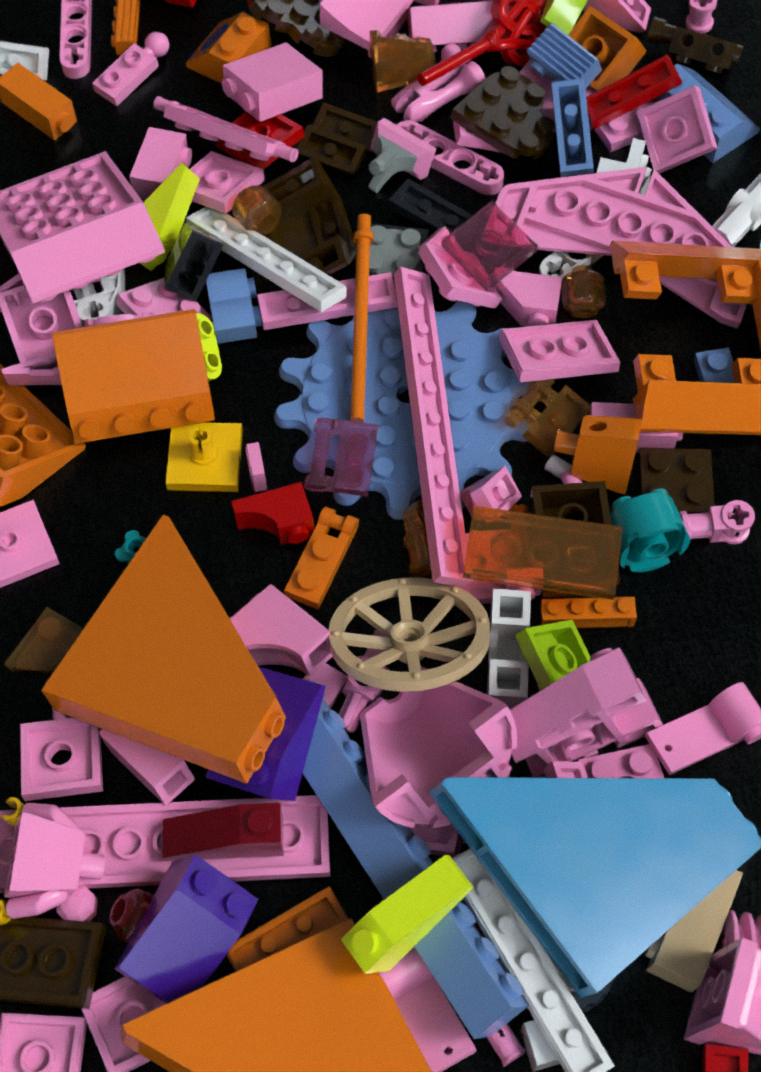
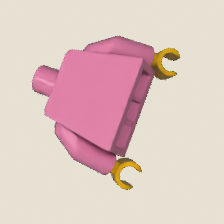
M15 797L7 799L6 803L12 808H17V810L10 816L1 815L2 819L10 826L15 827L4 892V897L10 899L8 902L0 899V925L8 923L11 918L36 916L63 904L67 897L77 890L79 877L101 880L105 866V855L83 852L85 832L77 829L76 822L56 805L26 803L24 805Z

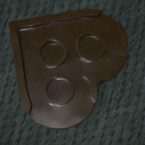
M247 0L249 10L256 19L260 21L263 16L269 22L276 24L275 31L289 34L297 44L302 40L305 44L315 48L313 51L315 55L324 57L336 56L347 41V39L320 26V3L323 0Z
M510 66L503 67L501 72L487 77L453 108L450 119L501 153L514 159H518L519 155H534V159L545 155L553 140L555 122L541 113L545 89L541 85L534 83L531 79L519 74L515 68Z

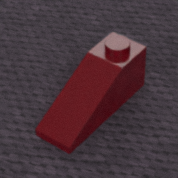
M281 803L238 804L163 819L162 859L163 861L178 860L193 854L198 855L202 859L284 856Z

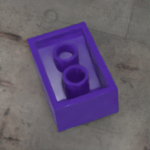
M259 667L286 716L283 730L278 737L273 739L265 753L263 764L257 771H254L247 784L209 769L206 778L269 799L295 801L326 686Z
M196 854L172 861L115 969L166 1004L194 992L205 985L240 937L258 898Z

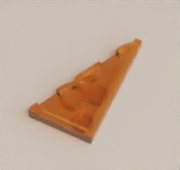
M46 607L4 665L11 672L33 670L42 671L43 674H53L84 628Z

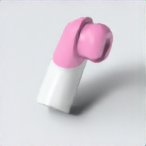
M554 454L549 458L544 469L561 479L563 484L583 483L581 479L571 474L572 465Z

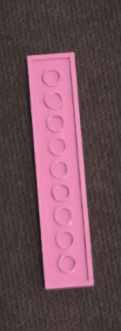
M317 795L296 796L295 801L248 798L170 802L166 806L163 803L59 808L76 822L77 829L85 832L83 852L105 855V866L101 880L79 877L78 886H86L88 889L160 885L172 861H175H163L162 859L163 819L238 804L281 803L284 856L203 860L233 881L330 877L328 812ZM16 810L0 811V893L5 892L15 827L10 826L2 819L1 815L10 816Z

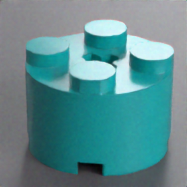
M656 489L648 494L634 498L624 496L613 502L611 506L613 511L610 513L615 549L620 565L624 569L625 565L630 567L631 572L655 570L670 563L668 556L676 551L681 555L688 548L690 543L689 533L673 499L665 489Z

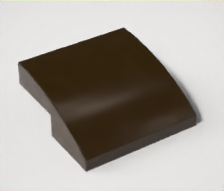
M323 102L313 125L308 124L304 132L305 137L301 139L297 147L298 156L306 159H311L315 156L322 165L354 176L371 151L369 149L377 122Z

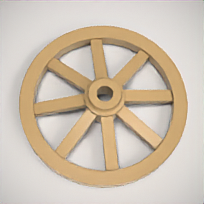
M398 578L367 586L355 592L341 603L334 612L329 625L330 649L339 667L357 681L390 691L410 692L429 690L457 681L479 665L485 657L490 644V621L483 605L473 595L458 586L435 583L432 579ZM410 596H425L441 600L423 622L413 620ZM398 597L401 621L393 625L369 606L382 600ZM453 606L461 609L472 620L431 633ZM358 614L386 637L347 633L345 629L353 617ZM475 634L471 645L465 652L436 646ZM347 646L386 651L362 661ZM424 657L449 663L421 671L419 661ZM399 660L407 663L409 672L389 671L380 668Z

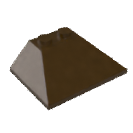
M315 156L247 195L234 206L238 221L241 223H252L249 227L254 228L253 230L327 275H331L349 265L356 255V245L353 242V235L342 199ZM270 195L275 200V202L272 200L273 205L269 206ZM262 220L264 223L263 227L258 225V223ZM251 269L257 294L284 290Z

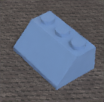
M680 64L674 66L681 78L682 84L651 100L653 103H657L694 85L700 87L718 148L704 154L712 163L760 131V127L699 73Z

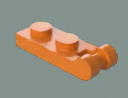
M326 506L323 508L318 523L284 590L288 598L319 610L359 525L358 518L350 515L345 518L337 515L334 509ZM330 528L341 531L338 538L327 535Z

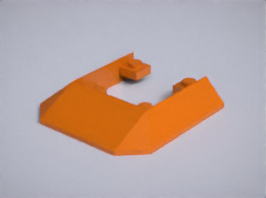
M611 241L610 249L614 274H620L624 298L657 299L662 293L659 276L717 279L720 301L722 303L753 304L761 349V249ZM638 354L633 360L638 394L633 398L635 418L642 419L640 432L761 435V359L737 358L732 363L735 383L676 381L672 355Z

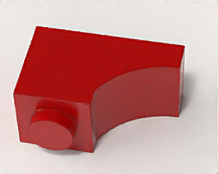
M302 482L231 501L238 530L256 528L268 531L279 539L280 545L285 543H301L307 540L314 531V518Z

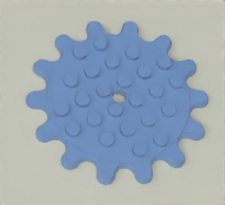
M457 301L449 310L443 312L435 311L459 491L461 492L464 490L465 482L470 477H486L505 465L510 475H512L511 465L501 456L500 448L507 441L528 442L535 438L537 434L535 422L530 417L518 413L513 405L518 398L533 394L538 388V381L519 383L514 370L507 367L503 362L506 353L499 341L501 329L491 333L476 331L472 327V322L476 316L475 306L467 302ZM398 308L368 313L364 422L360 424L350 421L354 315H352V320L345 325H333L325 320L310 322L306 329V335L315 345L316 353L309 358H286L279 367L281 379L296 385L300 390V396L292 402L281 404L274 413L275 424L283 429H300L308 437L307 443L295 453L293 465L296 470L302 473H310L322 467L333 469L338 475V482L333 490V498L340 505L350 506L365 492L377 491L385 497L386 510L390 517L396 520L406 519L412 513L415 499L422 494L410 403H403L397 398L408 390ZM461 499L462 509H464L465 504Z

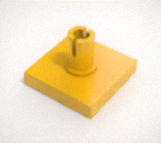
M196 423L171 428L166 473L167 490L238 492L243 432L242 423Z

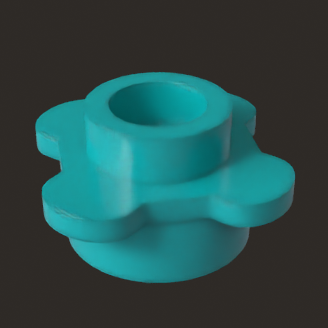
M136 530L127 532L124 544L116 550L115 556L119 562L129 564L137 553L134 552V549L136 547L140 548L146 540Z

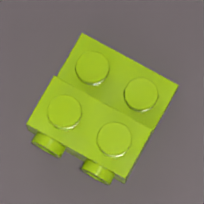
M573 620L524 628L515 635L540 691L580 666L590 662V655Z

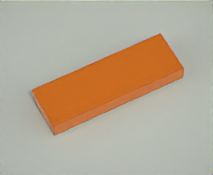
M329 886L238 939L226 955L235 972L342 923L348 920V917Z

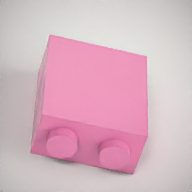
M288 43L280 44L223 65L224 79L222 80V88L224 93L259 122L323 98L322 69Z

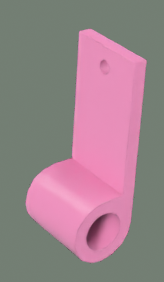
M740 682L719 693L709 705L651 730L645 734V737L667 773L671 775L744 740L747 744H751L761 739V708L744 682Z
M415 947L390 971L379 972L432 1072H442L477 1052L444 992Z

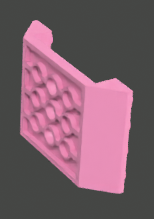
M106 151L0 190V238L15 263L23 286L33 304L39 301H50L59 293L72 288H83L95 279L116 275L126 267L136 263H147L157 255L165 253L143 201Z

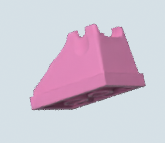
M741 937L712 955L702 984L696 989L684 1040L698 1045L707 1043L747 1048L748 1053L761 1055V949L758 948L759 943Z

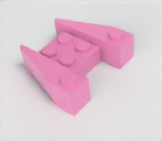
M18 273L0 286V312L3 313L20 363L1 369L8 385H62L52 332L83 327L71 292L67 290L59 293L50 301H39L33 304ZM101 277L91 281L89 284L102 281Z
M607 648L593 654L590 657V662L580 666L510 709L515 720L518 739L517 749H513L511 754L516 763L525 759L533 778H539L545 775L543 769L551 761L572 762L582 756L583 758L596 756L599 754L597 751L599 748L612 742L615 743L617 748L625 746L645 737L647 732L662 726L663 723L645 686L639 678L636 679L621 649L612 650Z

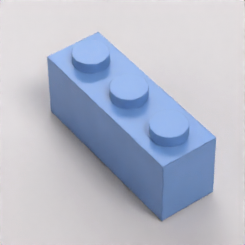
M584 78L551 82L561 178L594 174Z

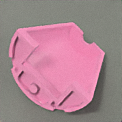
M421 667V671L428 670L424 667ZM454 681L429 690L400 691L391 700L380 697L359 713L372 803L381 814L397 824L414 828L415 824H430L433 828L450 825L452 823L429 794L431 789L447 777L507 778L512 769L509 761L512 750L517 749L518 739L515 720L510 709L503 701Z

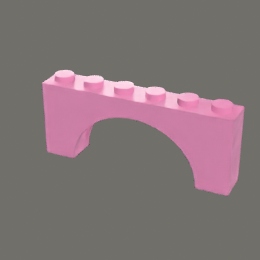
M272 584L256 594L247 605L233 617L229 618L257 666L284 665L296 668L311 676L333 657L329 643L330 631ZM104 729L98 732L110 752L165 806L195 780L183 759Z

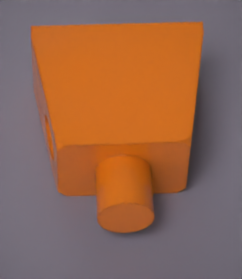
M586 415L583 417L579 434L558 430L553 451L574 456L571 474L574 477L587 482L605 481L606 489L626 494L642 419Z

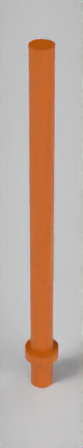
M368 214L358 215L357 231L353 235V242L357 245L350 421L356 424L364 422L369 263L370 245L374 242V234L371 232V216Z

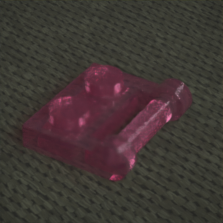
M317 418L314 425V432L317 434L310 475H306L304 488L313 492L329 491L368 497L379 431L378 425ZM335 434L340 435L334 477L324 476L330 437Z

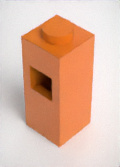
M20 63L15 64L0 77V98L2 103L54 141L64 132L69 131L77 122L72 100Z

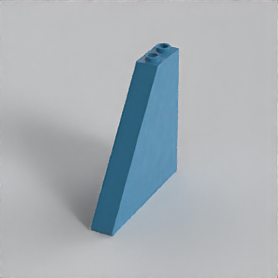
M447 777L429 791V794L580 998L598 993L761 849V838L756 827L742 815L733 803L730 793L720 786L715 779Z

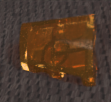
M377 30L370 31V54L374 64V85L377 92L407 86L417 81L418 74L436 65L430 38H409L404 34H396L393 39L381 37L380 32Z

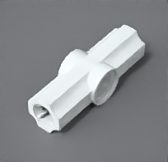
M761 173L746 190L741 188L735 193L725 213L712 226L732 247H735L750 229L754 231L761 224Z

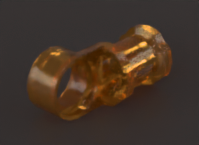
M419 499L404 509L403 512L406 535L403 537L404 548L408 549L410 565L408 566L409 574L413 577L432 575L423 501ZM418 513L421 515V517L423 518L424 522L420 519V517L418 516Z

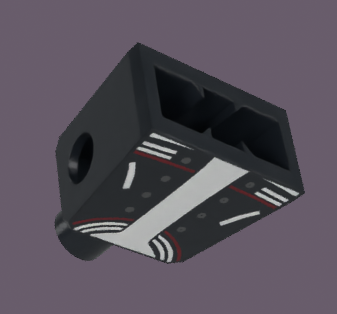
M185 223L165 265L164 288L196 302L218 258L223 243L217 237ZM179 273L184 275L188 280H184L178 277Z

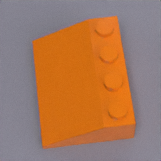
M195 309L52 332L68 418L75 444L215 420Z
M0 364V507L26 496L84 451L86 446L85 443L75 444L72 431L24 385H8L1 370L5 368L2 364Z

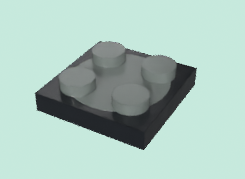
M371 223L374 242L370 245L369 276L391 272L395 286L394 273L400 267L423 273L424 262L418 254V248L428 239L429 229Z

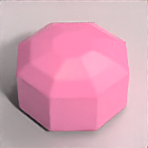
M78 886L77 890L68 896L63 904L57 906L56 912L63 920L90 922L97 914L98 900L86 886Z

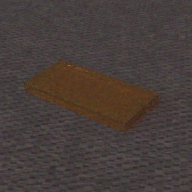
M474 506L463 578L614 600L623 527Z

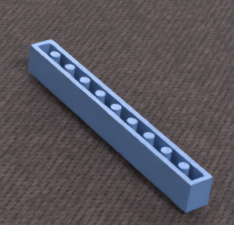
M322 699L303 775L385 900L433 864L429 857L430 849L419 836L414 835L410 827L389 820L373 805L367 763L364 760L366 758L365 752L358 743L349 738L344 730L345 722L340 715L331 710L325 700ZM459 902L414 947L474 1039L490 1037L529 1005L522 996L523 988L519 981L512 974L507 973L499 962V953L494 944L489 939L482 937L474 925L476 919L472 911L465 904Z

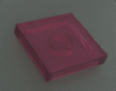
M493 201L444 238L441 245L486 292L536 253L538 245Z

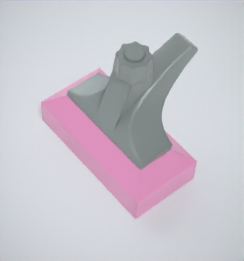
M385 118L378 121L369 149L376 153L377 158L369 164V171L373 177L368 188L377 194L386 181L399 171H406L420 180L427 177L437 148Z

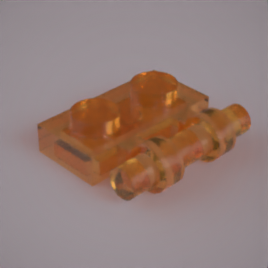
M554 379L532 381L527 387L525 396L522 399H517L510 406V413L504 419V422L510 428H515L520 422L528 424L530 427L523 434V437L548 458L555 453L553 450L558 430L572 433L591 408V405L567 385L559 394L551 388L555 382ZM537 402H543L547 406L541 414L533 408Z

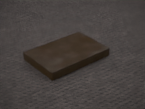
M36 917L11 918L8 923L0 925V1001L89 1009L107 926L99 922Z

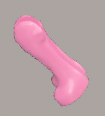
M449 43L441 51V61L460 52L461 49L455 43ZM470 61L425 86H421L418 80L407 85L392 98L391 105L397 113L404 112V120L422 122L444 104L462 95H469L486 78L479 65L474 61Z

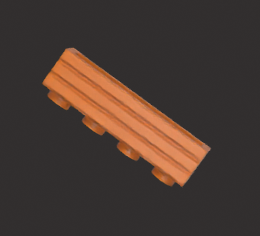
M115 0L117 6H114V17L116 20H113V32H115V35L111 36L112 47H115L117 55H122L134 43L137 45L140 0Z
M635 597L541 599L540 603L541 625L573 620L576 628L634 627L637 618Z

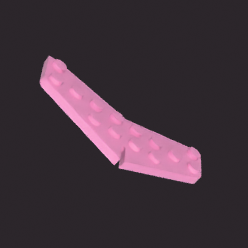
M647 167L508 184L501 189L482 238L483 242L497 247L611 256L610 243L612 240L732 247L655 169L653 170L645 195L638 193ZM659 276L660 284L721 324L738 329L747 304L722 303L720 301L717 279Z

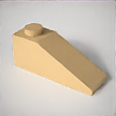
M738 870L733 872L646 949L644 956L650 958L646 968L647 972L689 992H693L701 986L741 881L742 872Z

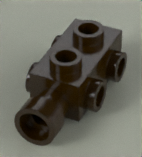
M654 17L647 36V42L657 45L661 42L669 44L668 52L675 53L674 60L692 65L693 59L705 62L703 69L720 74L723 68L731 69L732 63L738 65L744 46L667 24V20ZM691 34L694 37V42L691 46H687L685 40ZM719 43L724 45V52L721 55H717L715 52V47Z

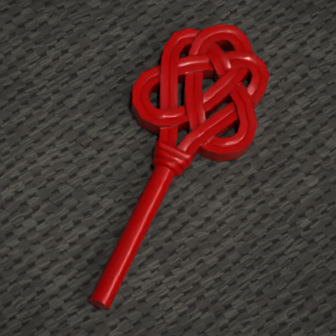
M493 0L490 11L493 24L487 28L481 40L418 74L417 80L419 84L425 86L486 51H500L503 60L510 66H525L530 60L527 49L531 47L532 43L547 28L540 21L547 0ZM520 35H526V39L518 38L520 37Z

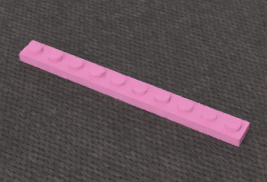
M400 267L394 273L432 580L435 583L465 587L472 582L430 275Z

